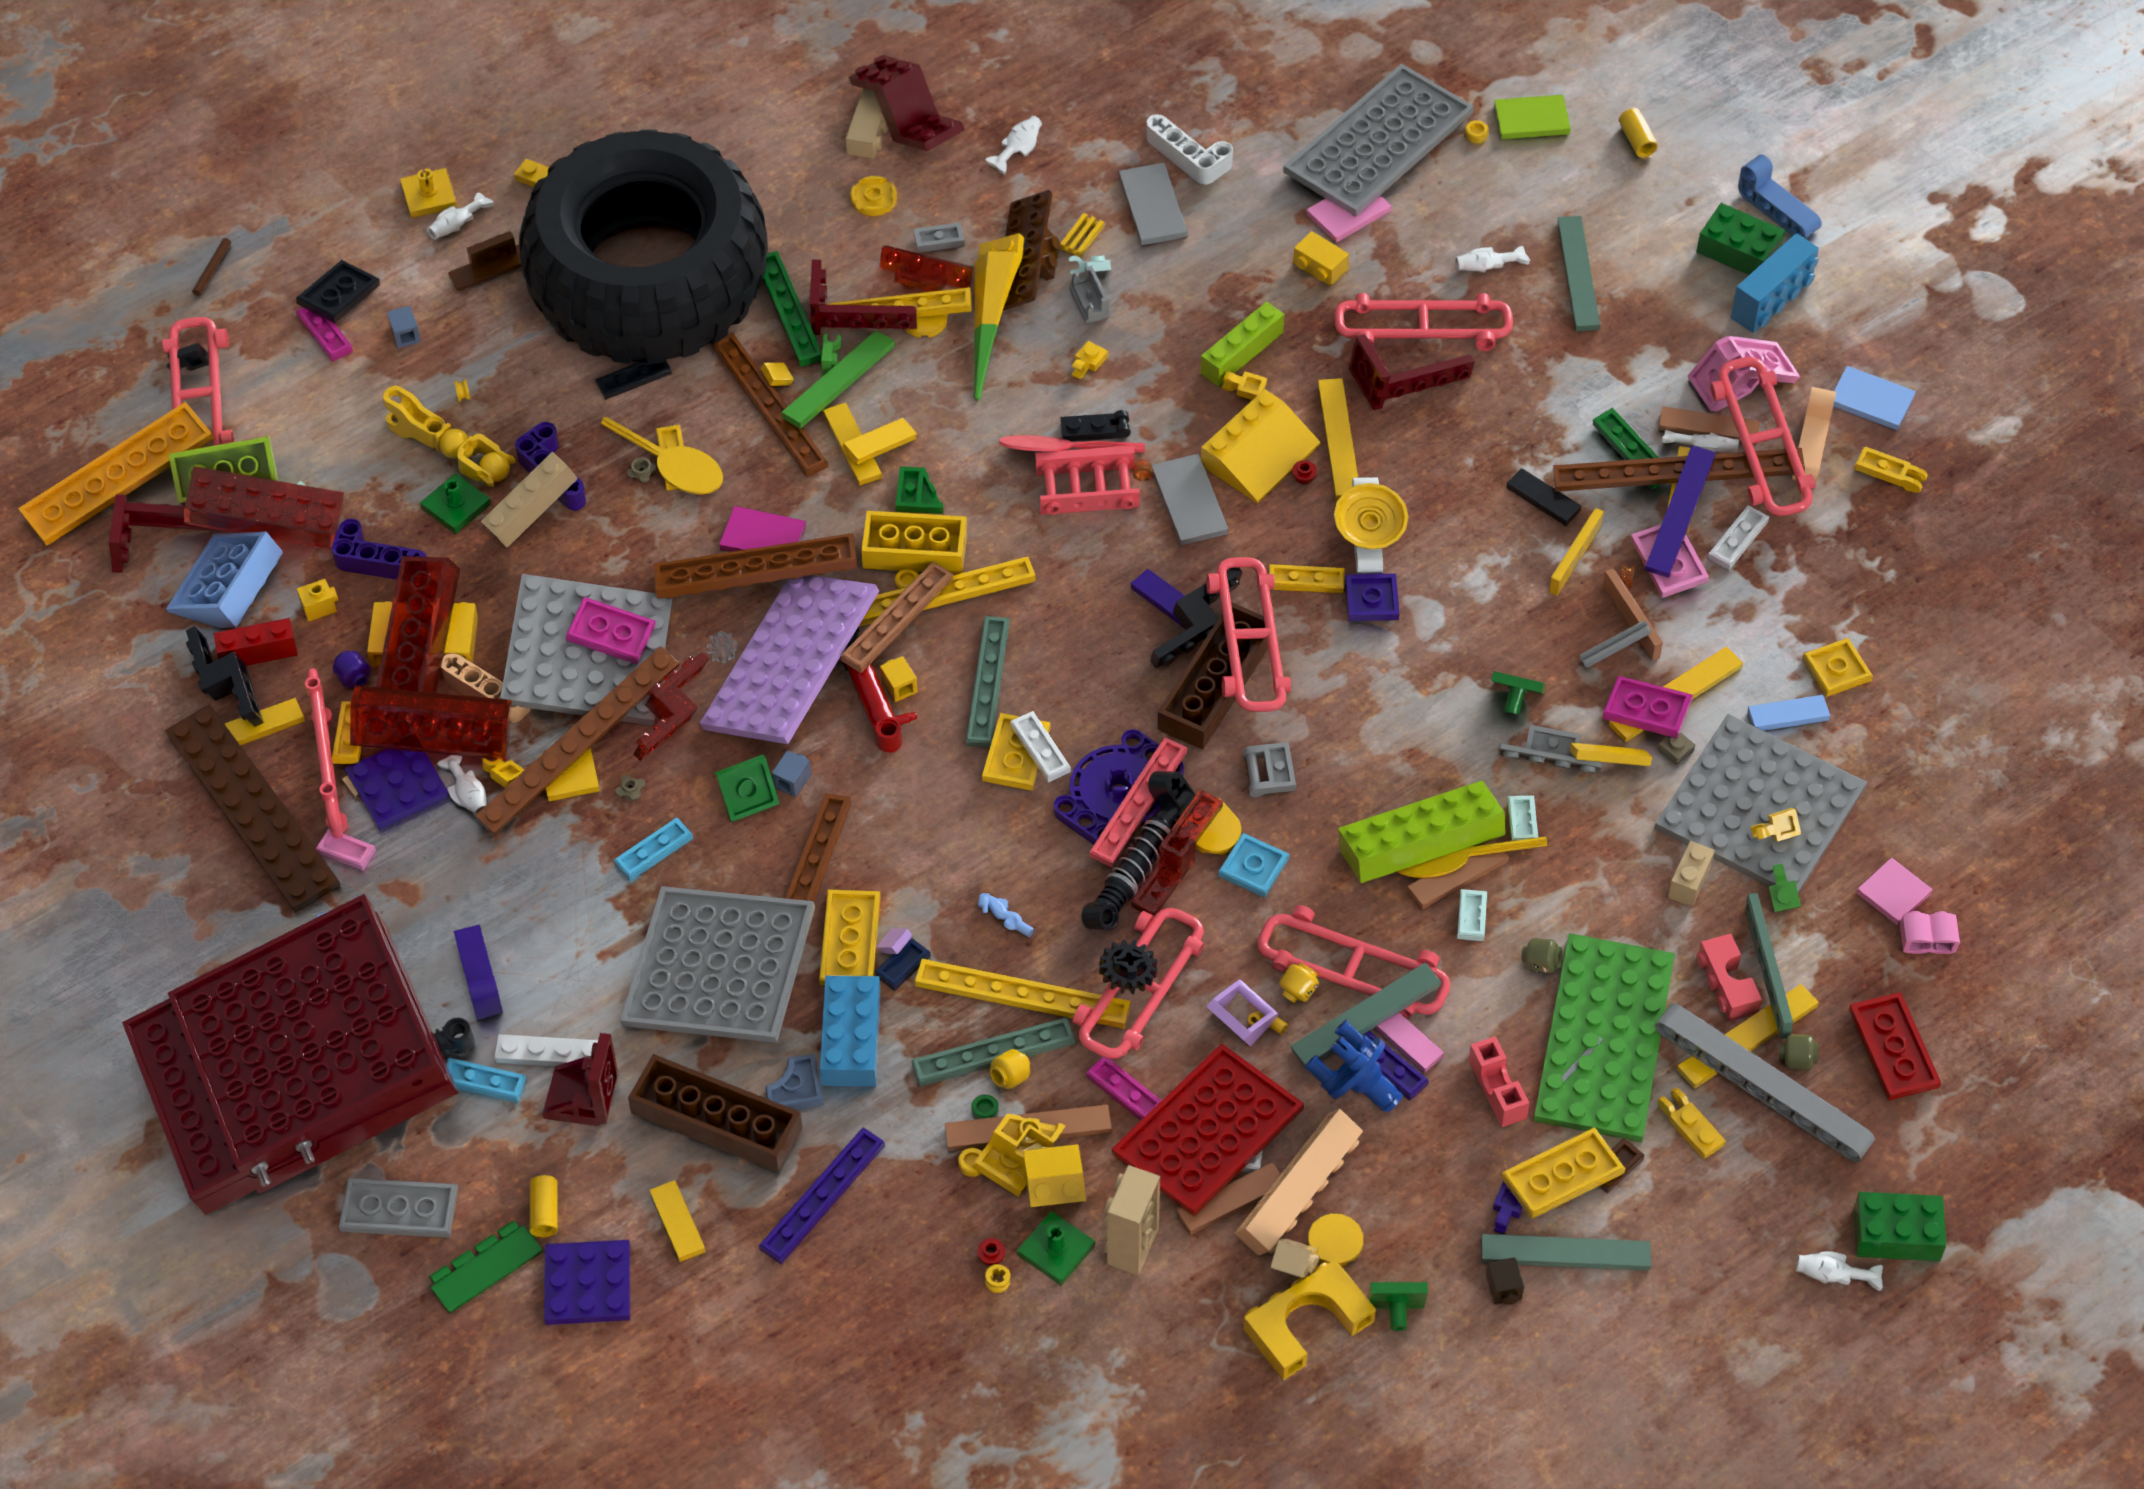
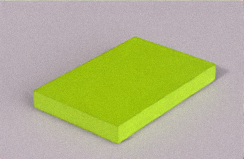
M1563 94L1494 100L1501 139L1567 135L1571 132Z

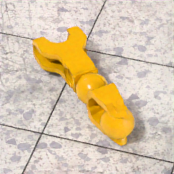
M391 386L384 391L383 403L390 411L385 417L386 426L390 431L402 438L411 437L431 448H436L437 451H441L447 458L457 459L458 469L461 474L476 481H483L488 486L494 487L495 482H501L507 478L510 465L516 463L512 455L501 451L499 445L483 434H475L468 437L463 430L451 429V424H445L441 417L426 409L412 393L399 386ZM398 396L402 401L399 404L391 400L390 397ZM478 453L484 454L479 466L468 458Z

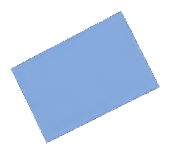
M1847 366L1834 390L1836 391L1833 407L1898 431L1915 397L1916 391Z

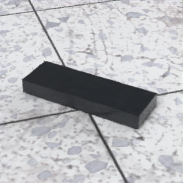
M643 360L597 378L595 381L605 400L671 375L672 369L667 361L648 364L647 360Z
M1523 468L1507 482V489L1565 526L1581 511L1580 504L1561 492H1555V488Z

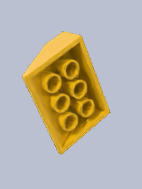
M1264 389L1201 447V461L1205 469L1258 504L1292 472L1295 463L1305 460L1320 446L1321 442L1284 401Z

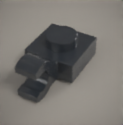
M199 343L178 349L177 358L180 361V369L187 367L192 371L209 365L208 352Z

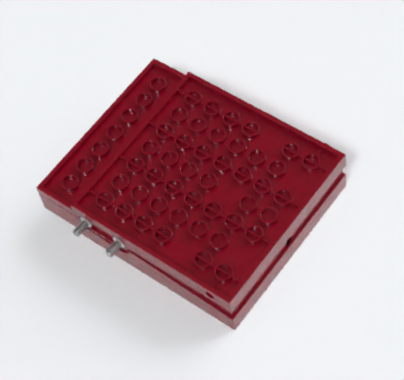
M365 894L168 992L169 999L122 1022L188 1195L205 1215L255 1190L261 1194L459 1094L386 923L379 913L374 911L371 902Z

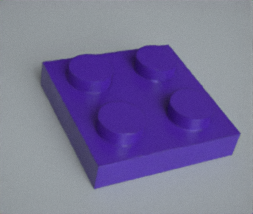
M1396 573L1346 575L1348 621L1399 620Z

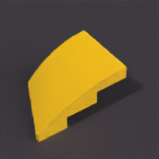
M1007 1113L993 1132L989 1143L976 1159L972 1168L1019 1197L1027 1186L1023 1150L1053 1147L1066 1126L1061 1123L1057 1125L1040 1123V1119H1027L1019 1115Z

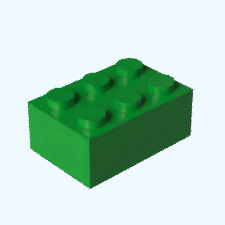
M1720 203L1699 234L1696 252L1750 275L1782 246L1785 230L1724 203Z
M1858 1192L1854 1205L1856 1257L1941 1261L1946 1248L1943 1196Z

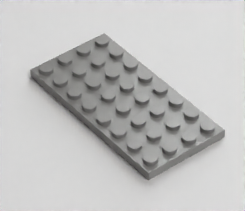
M1401 63L1283 166V172L1352 215L1358 216L1474 113V106Z

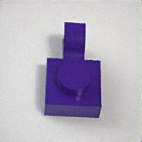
M1502 1182L1493 1205V1210L1499 1212L1495 1221L1494 1231L1503 1235L1507 1230L1511 1216L1519 1219L1523 1207L1505 1182Z

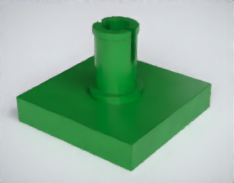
M456 473L420 502L422 510L454 534H457L491 505V500L488 496Z
M1493 671L1491 679L1492 682L1506 685L1509 688L1504 711L1518 715L1524 693L1531 691L1544 695L1547 686L1542 682Z
M764 755L715 772L725 809L731 822L780 804Z
M1050 1211L1017 1249V1256L1062 1286L1095 1247V1240Z
M1371 1282L1367 1299L1375 1309H1390V1330L1404 1331L1407 1329V1309H1424L1428 1296V1282Z

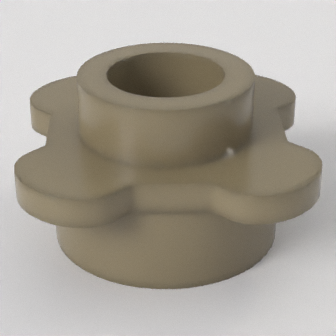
M636 458L633 460L631 469H628L627 474L630 478L635 477L645 483L650 480L649 476L652 472L656 471V465L647 458Z
M630 775L622 776L620 787L616 788L617 796L627 801L638 800L642 794V788L646 785L645 780L642 778H631Z

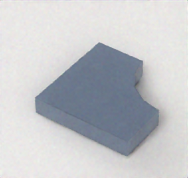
M809 1054L787 1058V1069L784 1075L775 1083L765 1086L767 1099L794 1110L824 1105L815 1055Z

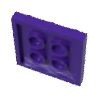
M415 736L359 761L358 764H352L344 768L346 775L349 776L356 788L362 803L378 830L449 798L447 788Z
M629 1239L545 1244V1325L630 1320Z

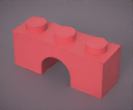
M1732 934L1701 941L1699 953L1696 955L1699 967L1701 969L1704 968L1707 974V983L1710 990H1714L1717 995V1004L1721 1013H1725L1728 1021H1733L1759 1012L1762 998L1752 977L1737 980L1730 977L1727 973L1738 969L1741 959V953Z
M1496 1036L1471 1044L1468 1061L1501 1127H1505L1527 1119L1529 1101L1519 1081L1511 1082L1506 1068L1507 1057Z

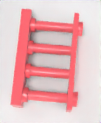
M1134 445L1035 453L1036 476L1044 475L1046 495L1040 496V514L1055 515L1058 513L1138 508L1139 488H1130L1128 469H1133L1135 464ZM1118 470L1121 490L1106 491L1104 471ZM1094 471L1096 492L1081 493L1079 472ZM1069 473L1071 493L1056 494L1054 474Z

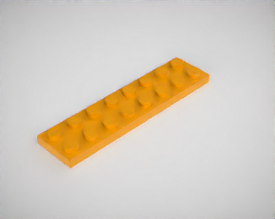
M184 402L27 502L18 510L43 543L48 546L115 503L116 494L127 495L171 467L168 454L200 448L213 440L214 437L190 406Z

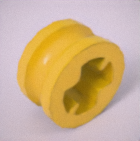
M463 379L462 382L454 381L458 402H461L463 398L470 400L467 380Z
M1003 1265L989 1267L985 1276L986 1287L994 1293H1001L1008 1289L1010 1285L1009 1269ZM998 1274V1277L1003 1275V1281L997 1282L996 1280L994 1282L993 1275Z

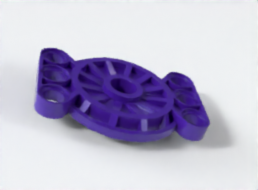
M1130 729L1123 733L1121 745L1101 747L1087 754L1073 770L1070 778V795H1061L1054 801L1055 817L1094 845L1098 840V835L1104 831L1147 765L1149 759L1145 757L1146 754L1155 752L1159 744L1142 732ZM1135 738L1140 743L1132 747L1127 745L1126 741ZM1090 760H1092V761L1085 767V769H1082V767H1083L1087 762H1089ZM1181 761L1177 768L1184 776V764ZM1078 776L1080 778L1079 786H1074L1075 779ZM1116 784H1122V785H1124V786H1122V787H1116V786H1114V785H1116ZM1156 801L1140 826L1144 825L1149 818L1154 817L1160 806ZM1062 804H1069L1072 806V810L1061 812L1058 807ZM1082 818H1088L1092 821V824L1083 827L1078 824V821Z

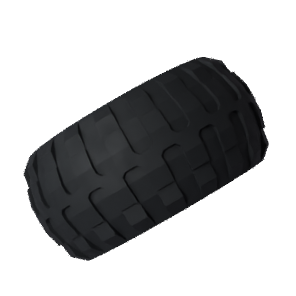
M652 129L625 133L616 132L605 135V137L595 141H587L575 147L573 152L567 157L557 159L548 168V175L538 180L535 184L519 233L520 260L527 290L546 320L549 321L564 340L576 342L582 351L593 356L604 355L612 358V361L630 364L632 361L641 362L643 360H647L648 364L666 362L665 359L679 356L684 358L700 352V348L705 345L719 342L728 335L731 325L739 324L746 317L753 299L757 296L767 265L768 241L763 209L755 194L752 193V189L742 175L741 170L732 160L724 159L721 156L720 150L708 143H698L692 140L691 136L676 132L665 133ZM662 226L682 230L695 239L692 246L681 256L651 266L626 267L612 265L602 261L593 254L595 248L607 237L637 227Z

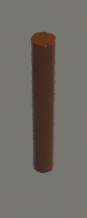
M228 238L222 239L192 290L194 295L200 296L223 259L231 245V241Z

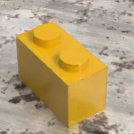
M1311 231L1294 247L1293 263L1299 269L1315 276L1319 281L1332 286L1348 270L1349 253Z

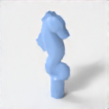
M982 893L980 895L978 906L982 908L983 913H987L989 908L997 919L1005 920V928L1017 930L1028 938L1032 936L1034 928L1024 923L1019 914L1007 911L1008 901L1006 899H998L989 893Z

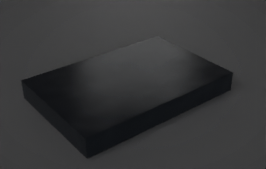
M341 260L297 296L296 303L336 323L380 285V279Z

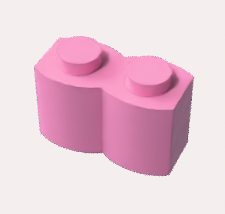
M1911 911L1903 914L1899 926L1903 952L1910 954L1928 952L1951 954L1957 951L1960 940L1956 915L1945 911L1935 912L1931 915L1919 911Z

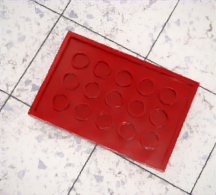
M1221 1043L1112 1148V1155L1127 1166L1130 1165L1159 1175L1160 1191L1191 1215L1195 1216L1304 1110V1103Z

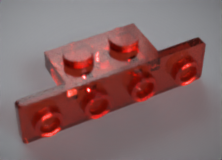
M884 245L881 249L879 267L896 272L894 282L900 283L906 288L916 287L924 289L925 292L942 291L946 285L958 288H971L972 266Z

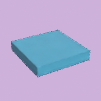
M1242 833L1220 868L1218 877L1265 898L1288 862L1290 854Z

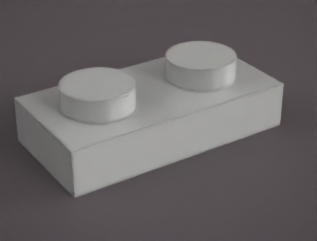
M961 222L914 229L918 253L964 247Z

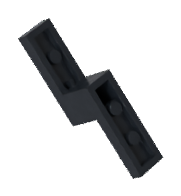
M1230 568L1227 570L1229 592L1236 589L1240 584L1243 573L1240 568ZM1206 584L1176 601L1173 613L1186 630L1153 650L1150 662L1155 668L1163 664L1164 666L1171 664L1177 658V655L1182 652L1188 653L1192 651L1198 642L1206 639L1219 619L1209 605L1214 603L1220 597V594H1208Z
M195 626L186 630L189 640L186 642V645L195 659L192 661V665L200 676L201 680L198 681L201 691L204 694L208 693L215 701L233 693L240 703L238 711L243 720H248L254 727L264 723L246 664L235 652H232L213 662L206 637Z

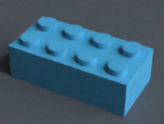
M1797 233L1793 235L1736 287L1730 318L1752 333L1759 327H1764L1769 322L1770 317L1775 313H1780L1790 299L1794 300L1798 296L1802 288L1811 285L1815 278L1814 270L1819 261L1817 259L1819 247Z
M825 976L820 1060L822 1086L876 1087L881 1000L880 976Z

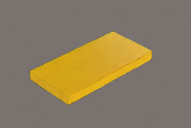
M827 890L819 977L820 985H825V976H874L881 899L880 891Z
M1594 1127L1502 1172L1501 1178L1529 1217L1533 1219L1624 1174L1625 1167Z

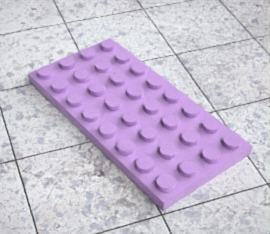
M814 575L801 576L798 579L788 578L699 724L702 729L789 744L879 593L877 585Z

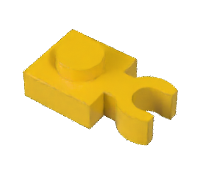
M497 753L493 754L492 761H488L486 758L482 759L483 770L489 772L490 778L504 788L524 771L522 767L512 760L503 762L502 757Z

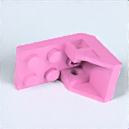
M1726 336L1712 345L1687 377L1709 410L1717 412L1728 406L1726 399L1716 402L1713 400L1710 383L1719 381V370L1726 362L1744 357L1757 358L1764 363L1767 371H1775L1778 382L1795 384L1800 375L1777 342ZM1753 367L1732 370L1728 374L1737 400L1750 394L1759 384L1758 373Z

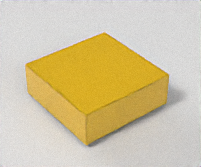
M763 363L761 370L770 386H791L794 379L785 363Z

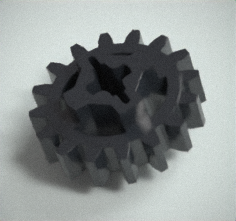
M1123 939L1120 946L1113 942L1111 949L1105 948L1103 955L1100 956L1099 974L1104 975L1103 982H1111L1110 989L1112 990L1119 987L1122 994L1126 989H1129L1131 994H1135L1136 988H1139L1142 992L1145 991L1146 985L1152 986L1153 979L1156 978L1158 970V960L1153 959V950L1146 952V945L1143 944L1138 947L1136 946V940H1133L1130 945Z

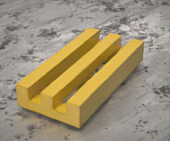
M1083 213L1060 243V249L1081 258L1104 228V221L1099 220L1097 222L1095 217L1091 216V218H1088V214ZM1091 227H1094L1078 250H1076L1075 248L1084 239L1086 233Z

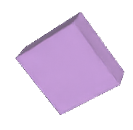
M891 928L876 948L881 954H898L911 939L912 934L908 929Z

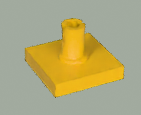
M446 168L434 171L425 169V173H423V170H420L417 175L400 178L411 218L441 212L451 206L457 208Z

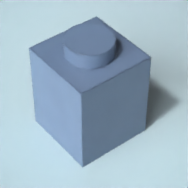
M410 306L387 312L390 329L397 348L421 342L418 326Z
M787 750L772 772L775 788L796 798L811 776L810 760L802 754H795Z

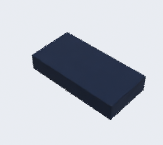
M911 937L898 954H892L875 970V976H880V980L895 991L919 968L922 959L928 960L931 957V952Z

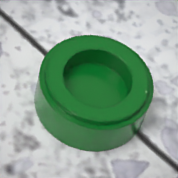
M986 1094L976 1097L971 1105L972 1116L975 1120L997 1117L999 1114L998 1101L993 1096Z

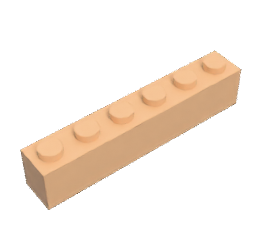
M1341 1109L1329 1113L1234 1234L1258 1256L1267 1252L1273 1253L1276 1250L1278 1240H1280L1284 1232L1288 1233L1297 1224L1295 1218L1298 1214L1305 1212L1312 1205V1196L1316 1192L1322 1191L1329 1181L1326 1178L1331 1172L1335 1173L1343 1165L1344 1160L1342 1158L1344 1155L1352 1152L1360 1142L1358 1137L1363 1130Z

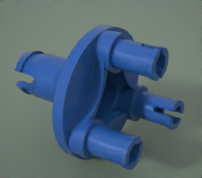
M1344 1020L1334 1031L1340 1037L1335 1041L1336 1044H1332L1330 1047L1332 1051L1345 1061L1337 1071H1332L1317 1055H1314L1304 1068L1321 1082V1087L1327 1091V1094L1335 1100L1351 1089L1354 1093L1365 1094L1374 1104L1382 1108V1111L1390 1112L1400 1102L1403 1094L1382 1074L1380 1064L1376 1062L1384 1050L1385 1042L1380 1038L1371 1040L1367 1035H1361L1347 1020Z

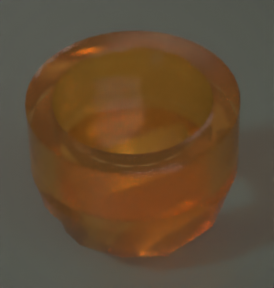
M1145 459L1138 460L1133 466V477L1139 481H1146L1152 478L1153 468L1151 463Z

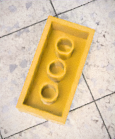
M867 511L861 550L863 569L892 571L912 569L916 572H923L932 562H935L952 574L963 573L967 542V516Z

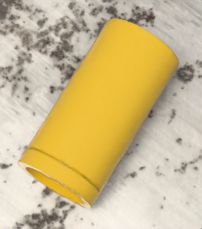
M1637 108L1624 111L1619 116L1618 121L1636 155L1640 158L1651 156L1656 152L1658 144L1641 112Z
M536 1176L530 1180V1234L539 1238L552 1237L558 1232V1181L552 1176Z

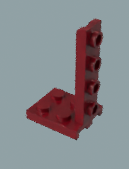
M812 259L809 305L811 309L810 323L814 335H821V328L917 329V309L914 306L822 304V302L825 303V300H827V285H823L826 284L827 272L826 269H822V260Z
M1365 334L1356 336L1348 369L1373 410L1383 408L1384 400L1394 397L1398 398L1409 393L1421 392L1424 389L1443 386L1447 383L1470 378L1475 360L1472 356L1465 355L1390 375L1385 362L1376 353L1374 344L1370 343Z
M116 494L109 537L112 572L123 573L124 563L129 561L127 543H131L132 528H129L130 526L227 531L230 524L229 510L220 507H196L193 505L127 502L126 495Z

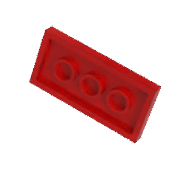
M1901 992L1850 1004L1849 1012L1888 1101L1940 1088L1942 1082Z

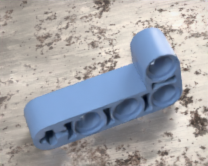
M1758 155L1741 168L1738 182L1739 193L1744 199L1792 236L1797 233L1806 239L1821 228L1822 222L1820 217L1772 180L1773 166L1771 161L1765 155Z

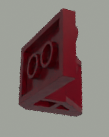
M600 1033L598 1043L594 1042L592 1045L591 1058L583 1057L555 1066L542 1113L544 1119L591 1126L607 1123L619 1077L611 1034Z

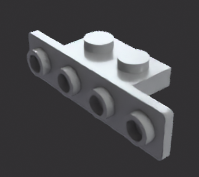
M1530 725L1526 748L1499 744V752H1503V756L1507 758L1518 759L1520 755L1529 757L1528 761L1544 764V760L1555 762L1554 766L1569 769L1570 765L1579 766L1580 771L1586 773H1595L1596 770L1602 769V762L1577 760L1569 751L1571 742L1580 743L1581 734Z

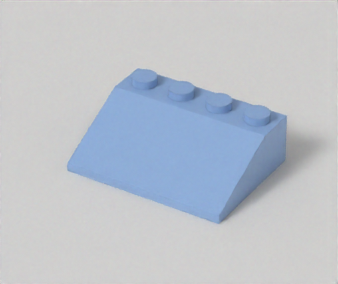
M267 532L213 534L166 610L169 613L217 628L237 627L249 606L254 602V598L260 588L266 583L270 572L277 565L283 551Z

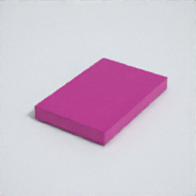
M734 506L719 544L720 550L733 552L801 541L806 528V521Z
M583 597L566 634V641L638 665L655 628L656 621Z
M1618 676L1604 709L1603 719L1678 738L1693 695Z

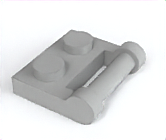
M1289 742L1248 746L1242 750L1243 758L1247 761L1250 779L1248 788L1251 797H1261L1268 793L1296 791ZM1258 757H1264L1268 781L1260 782L1257 764Z

